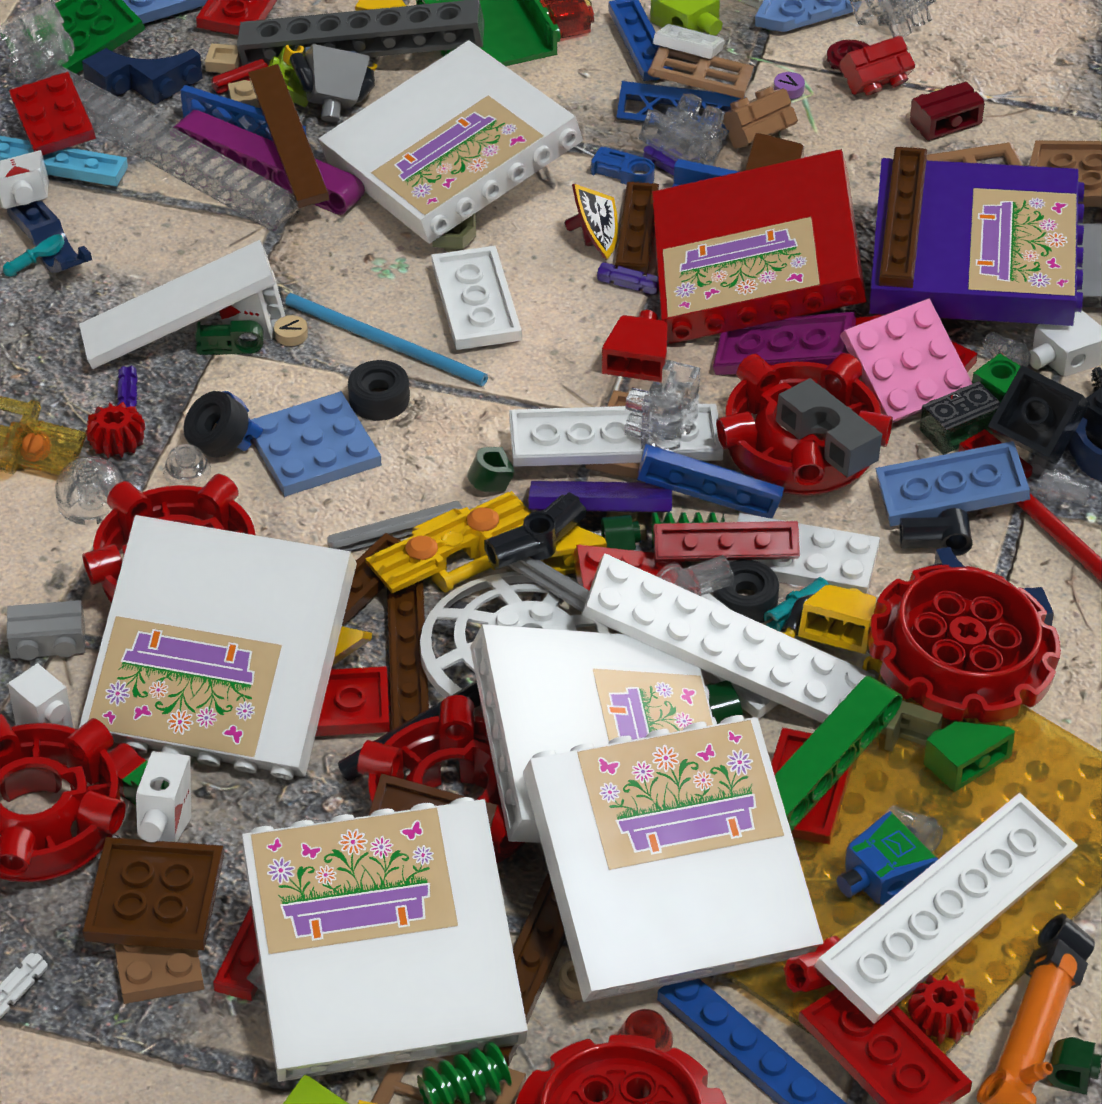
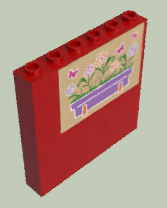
M842 149L652 191L661 318L668 323L667 338L669 344L866 302L849 175Z

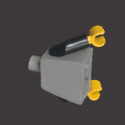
M313 44L303 56V46L298 45L297 51L291 50L289 45L285 46L283 61L287 65L292 66L302 89L307 93V100L311 103L322 105L321 119L324 121L338 122L341 109H350L355 103L363 101L375 86L374 72L377 64L373 63L371 67H368L370 57L368 55Z

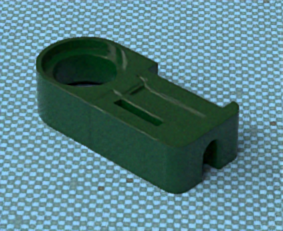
M201 321L196 323L195 340L197 341L196 350L199 355L253 354L260 351L263 347L264 330L255 321H231L230 325H201ZM245 333H251L257 336V339L244 341L240 336Z

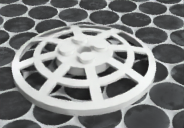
M519 572L494 574L470 581L454 589L430 611L422 627L420 638L421 664L430 683L441 696L446 698L462 688L454 683L443 670L463 661L475 673L470 650L472 642L467 643L465 636L468 622L576 631L577 627L595 625L598 633H609L608 627L584 617L582 614L569 616L564 610L557 607L562 599L538 584L508 585L510 583H535ZM568 577L569 579L577 583V579ZM489 587L493 588V590L476 597L464 609L448 608L456 601L473 592ZM516 592L547 593V596L541 602L522 601ZM499 596L506 603V606L500 608L495 613L476 610L484 603ZM456 620L454 628L456 649L436 659L431 640L435 621ZM481 704L474 708V716L484 717Z

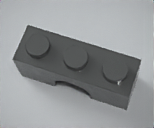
M811 378L778 395L776 422L799 440L809 434H825L823 458L847 478L879 461L882 433Z

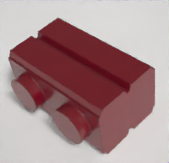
M967 81L953 86L949 85L944 89L921 94L913 98L911 101L910 122L918 131L920 130V134L927 141H930L940 136L981 124L984 114V99L977 91L974 92V88Z

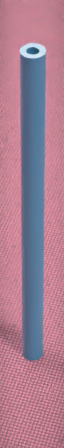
M289 293L286 297L285 304L287 306L480 386H484L488 380V374L303 297L293 293Z

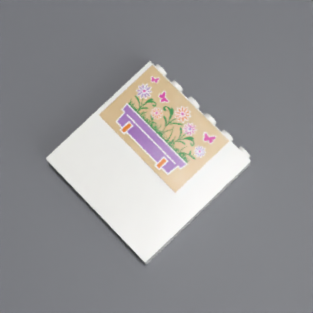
M463 797L453 800L450 804L434 806L432 803H421L413 806L411 810L395 812L393 809H380L371 813L370 816L356 818L353 815L345 814L336 816L328 822L321 823L302 820L286 828L274 829L271 826H261L252 829L250 833L242 834L244 860L278 1082L300 1079L304 1074L313 1077L468 1053L472 1048H478L481 1051L488 1042L495 1043L499 1048L525 1044L528 1029L485 799L474 800L471 797Z

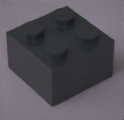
M1021 365L988 427L995 435L1009 442L1014 441L1015 445L1057 465L1090 403L1082 394Z

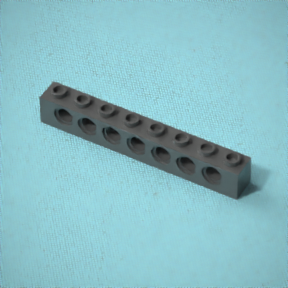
M463 0L240 22L237 48L242 65L263 59L269 66L272 57L278 58L283 47L289 45V48L293 51H297L298 45L303 46V55H305L306 47L317 44L345 51H355L370 57L456 49L468 40L478 47H483L485 22L480 0Z

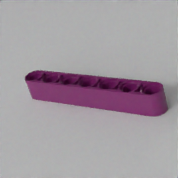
M198 110L191 111L171 129V137L174 143L181 149L294 196L273 141ZM315 159L326 185L329 200L313 205L338 215L346 213L365 194L363 183L355 175Z

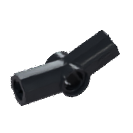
M570 492L566 495L562 494L545 510L532 512L527 515L522 526L484 540V549L489 562L494 569L527 557L535 560L548 559L556 552V543L586 517V507L582 505L579 497Z

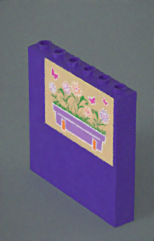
M881 158L869 314L886 315L930 298L939 318L1074 326L1075 312H1082L1083 292H1077V290H1082L1083 270L1077 269V267H1082L1084 251L1083 247H1077V245L1083 244L1084 225H1078V223L1083 224L1084 204L1078 203L1083 202L1084 182H1078V169L927 160L913 288L879 286L893 159Z

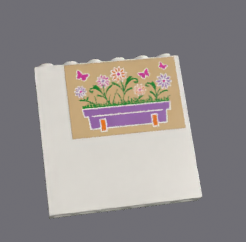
M469 40L318 138L325 158L330 165L358 177L364 185L366 194L429 244L583 141L576 116Z
M135 515L79 728L91 718H95L107 727L115 743H126L138 753H147L148 749H153L164 753L197 757L198 762L209 766H220V762L234 764L235 769L247 773H256L257 769L271 771L270 774L280 779L292 780L294 775L305 777L357 565L351 551Z
M482 624L470 646L508 841L541 843L523 775V770L534 754L545 750H555L556 754L569 752L572 747L583 743H593L594 747L607 745L610 740L621 736H631L632 740L645 738L648 733L659 729H668L669 733L682 731L684 727L697 722H706L707 726L717 724L715 717H712L709 705V690L704 685L701 668L625 634Z
M735 715L723 719L720 724L707 726L706 722H697L684 727L682 731L669 733L668 729H659L648 733L645 738L632 740L631 736H621L610 740L607 745L594 747L593 743H583L572 747L569 752L556 754L555 750H545L534 754L523 770V775L583 1002L785 961L792 957L813 952L819 945L824 944L758 717L744 719L742 715Z

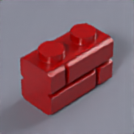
M899 35L845 55L840 61L839 66L844 77L847 78L852 94L856 95L864 92L866 96L879 92L883 88L882 86L888 83L892 87H896L908 81V75L915 69V63L910 52L907 51L908 48L902 36Z

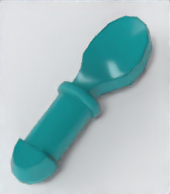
M56 234L45 239L31 250L26 249L25 253L4 264L2 270L4 275L8 277L16 276L17 272L32 263H36L37 257L52 256L58 253L64 245V238L60 234Z

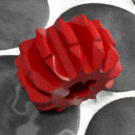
M109 402L108 407H96L95 414L88 415L87 440L90 446L94 448L96 454L105 453L107 458L114 454H119L122 458L125 452L135 453L136 447L143 445L145 422L135 406L126 407L124 402H121L118 406H113Z
M946 973L941 980H937L929 974L925 984L919 983L915 990H913L911 999L908 1000L907 1011L911 1016V1020L928 1037H937L936 1039L939 1045H941L945 1038H949L957 1044L959 1039H961V1034L970 1035L974 1028L975 1020L978 1019L979 1007L978 1003L975 1002L976 995L974 989L965 988L963 978L955 982L950 981Z

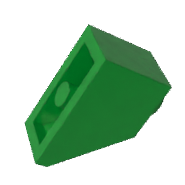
M955 721L944 729L935 730L926 739L924 765L952 791L956 792L1012 756L1015 731L1011 727Z

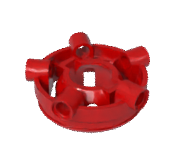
M841 353L829 365L801 361L770 365L758 354H751L744 358L737 368L736 374L741 381L728 398L725 417H720L716 420V430L721 446L724 449L728 448L734 463L744 474L784 487L783 493L818 495L847 486L858 479L869 466L847 478L824 460L825 440L821 441L814 434H809L799 440L789 431L782 428L776 422L778 395L811 378L881 432V447H887L893 417L881 414V408L875 395L859 380L863 373L862 365L851 354ZM751 413H753L754 415L757 414V417H756L755 421H754V419H753Z
M215 474L204 487L176 485L141 492L128 481L118 483L108 494L107 504L112 511L104 518L97 529L93 551L82 554L89 581L92 585L101 583L105 595L112 603L123 563L119 551L122 549L124 557L135 515L256 535L251 518L242 506L234 501L239 494L237 486L229 477L222 474Z
M451 695L444 698L440 705V716L423 719L403 728L387 740L385 744L370 740L365 741L360 751L357 770L359 774L369 776L370 808L381 773L403 779L404 771L409 769L410 773L407 775L406 780L435 788L442 785L441 763L446 760L456 759L459 764L460 783L476 784L485 788L486 790L477 800L485 799V802L497 805L491 827L496 862L499 863L510 857L525 844V842L508 841L484 717L474 716L475 706L470 698L463 695Z
M0 714V793L2 798L10 802L21 795L32 792L58 793L62 789V779L69 782L71 791L63 792L60 799L52 807L36 814H17L9 811L0 803V879L14 882H39L67 875L96 857L103 850L105 838L112 837L119 830L125 817L126 804L120 800L117 770L110 754L107 752V749L113 745L114 740L110 731L101 721L91 718L79 729L50 723H30L11 727L4 715ZM76 820L78 827L77 836L72 838L70 830L72 823Z

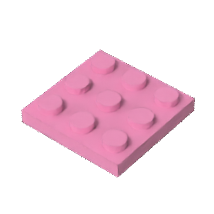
M930 298L846 329L840 335L849 354L856 357L863 368L861 378L878 400L881 414L892 416L893 423L927 410L923 406L926 403L973 384Z

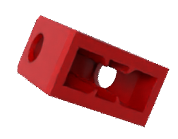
M642 310L638 317L621 316L602 347V374L665 383L668 323L658 320L657 314L651 310Z

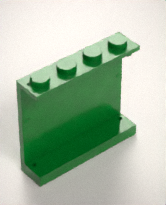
M416 0V5L463 0ZM480 0L485 24L483 47L479 48L504 66L557 55V42H560L561 38L560 29L557 24H553L548 8L543 7L540 0ZM454 49L440 50V53L444 57Z

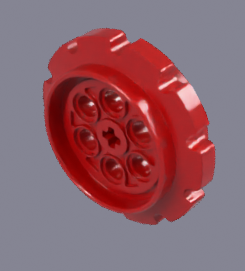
M927 566L913 570L909 581L895 579L878 597L874 614L868 627L870 655L874 659L883 661L879 673L888 685L900 693L903 698H912L922 705L923 708L941 713L943 718L955 721L977 718L981 723L997 722L1016 717L1021 705L1034 707L1049 691L1061 655L1058 632L1054 626L1044 623L1047 611L1030 593L1021 587L1017 588L998 574L970 566Z
M636 1035L609 1036L608 1043L597 1045L591 1039H585L557 1051L550 1057V1070L533 1071L524 1083L516 1100V1104L727 1103L719 1088L707 1087L708 1071L693 1057L675 1047L667 1052L656 1049V1041L654 1039Z

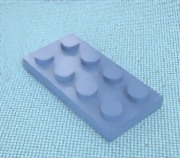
M1014 441L876 468V477L890 527L899 525L900 518L938 517L942 511L951 508H959L968 512L1030 500V489Z

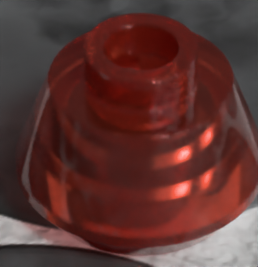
M640 1009L631 1013L621 1025L617 1034L652 1038L656 1041V1049L663 1052L669 1051L673 1046V1033L658 1012L650 1009Z

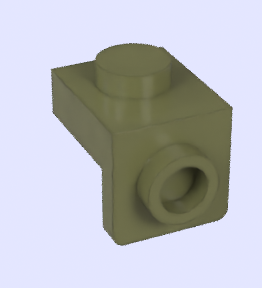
M475 214L433 241V247L444 248L447 252L463 250L476 237Z
M902 701L895 717L881 731V734L886 735L884 750L892 752L898 738L926 746V739L937 729H941L943 714Z

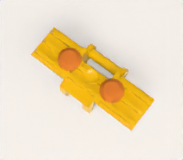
M512 491L470 510L467 507L462 509L454 508L413 527L411 537L365 558L366 563L391 593L432 576V581L444 593L453 590L454 585L490 568L496 570L489 562L484 549V540L522 526L525 517L532 512ZM461 549L471 559H474L450 572L446 571V558Z

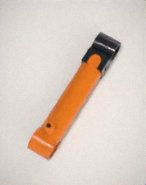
M1059 914L1052 918L1038 936L1037 942L1040 948L1032 951L1025 969V973L1031 978L995 1071L986 1078L978 1090L976 1098L980 1104H1036V1096L1032 1093L1035 1082L1046 1078L1053 1071V1067L1049 1062H1043L1070 989L1081 985L1088 966L1086 960L1090 957L1095 947L1094 939L1065 914Z

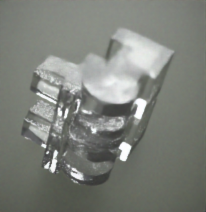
M49 0L29 11L16 15L0 25V41L4 40L11 51L8 54L11 61L9 68L17 80L21 79L24 82L69 61L68 57L74 53L73 40L65 31L62 25L64 20L53 0Z
M850 0L858 25H867L877 18L879 26H889L893 37L900 35L903 38L912 33L909 18L913 27L925 25L932 20L928 6L936 2L935 0Z
M683 94L678 106L668 107L665 115L657 110H648L638 139L658 151H663V154L675 161L682 159L699 163L700 158L709 162L718 155L722 146V140H725L728 133L727 130L721 127L725 112L713 106H705L701 116L698 114L702 99L694 94Z
M666 360L662 369V383L653 381L649 391L631 388L626 398L625 410L632 412H630L626 420L625 435L641 439V450L644 449L645 444L674 453L681 448L682 434L689 436L698 417L700 368Z

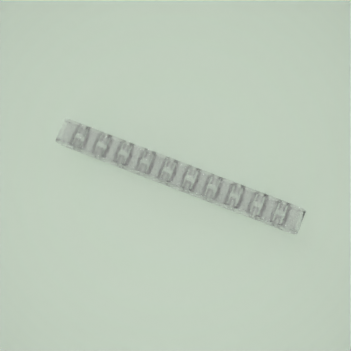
M62 66L55 67L34 81L69 72L95 133L268 230H277L300 211L294 195L289 191Z

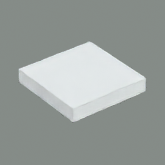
M667 24L655 33L652 44L712 59L722 51L724 39Z

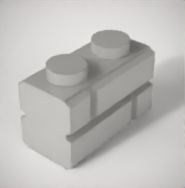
M82 601L7 606V641L11 659L33 660L36 657L57 655L60 657H70L73 654L85 653V618Z

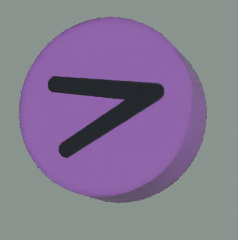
M783 72L775 77L774 90L786 89L790 100L803 95L805 80L800 74Z

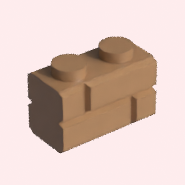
M769 86L756 91V98L751 101L745 97L730 103L731 110L722 113L721 117L726 129L729 130L728 135L735 149L753 144L756 133L771 136L797 124L798 119L794 108L791 107V100L786 89L773 90V87Z

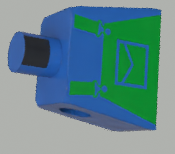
M889 811L849 843L846 851V872L837 877V884L846 897H851L864 890L877 904L884 905L934 864L938 858Z

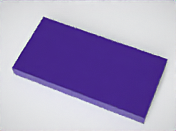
M531 481L529 491L530 510H545L559 496L570 492L579 497L582 505L586 507V511H672V490L642 482Z

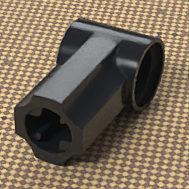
M947 509L942 511L938 517L900 518V547L902 549L950 547L953 554L959 556L967 553L972 548L973 542L969 517L962 509Z

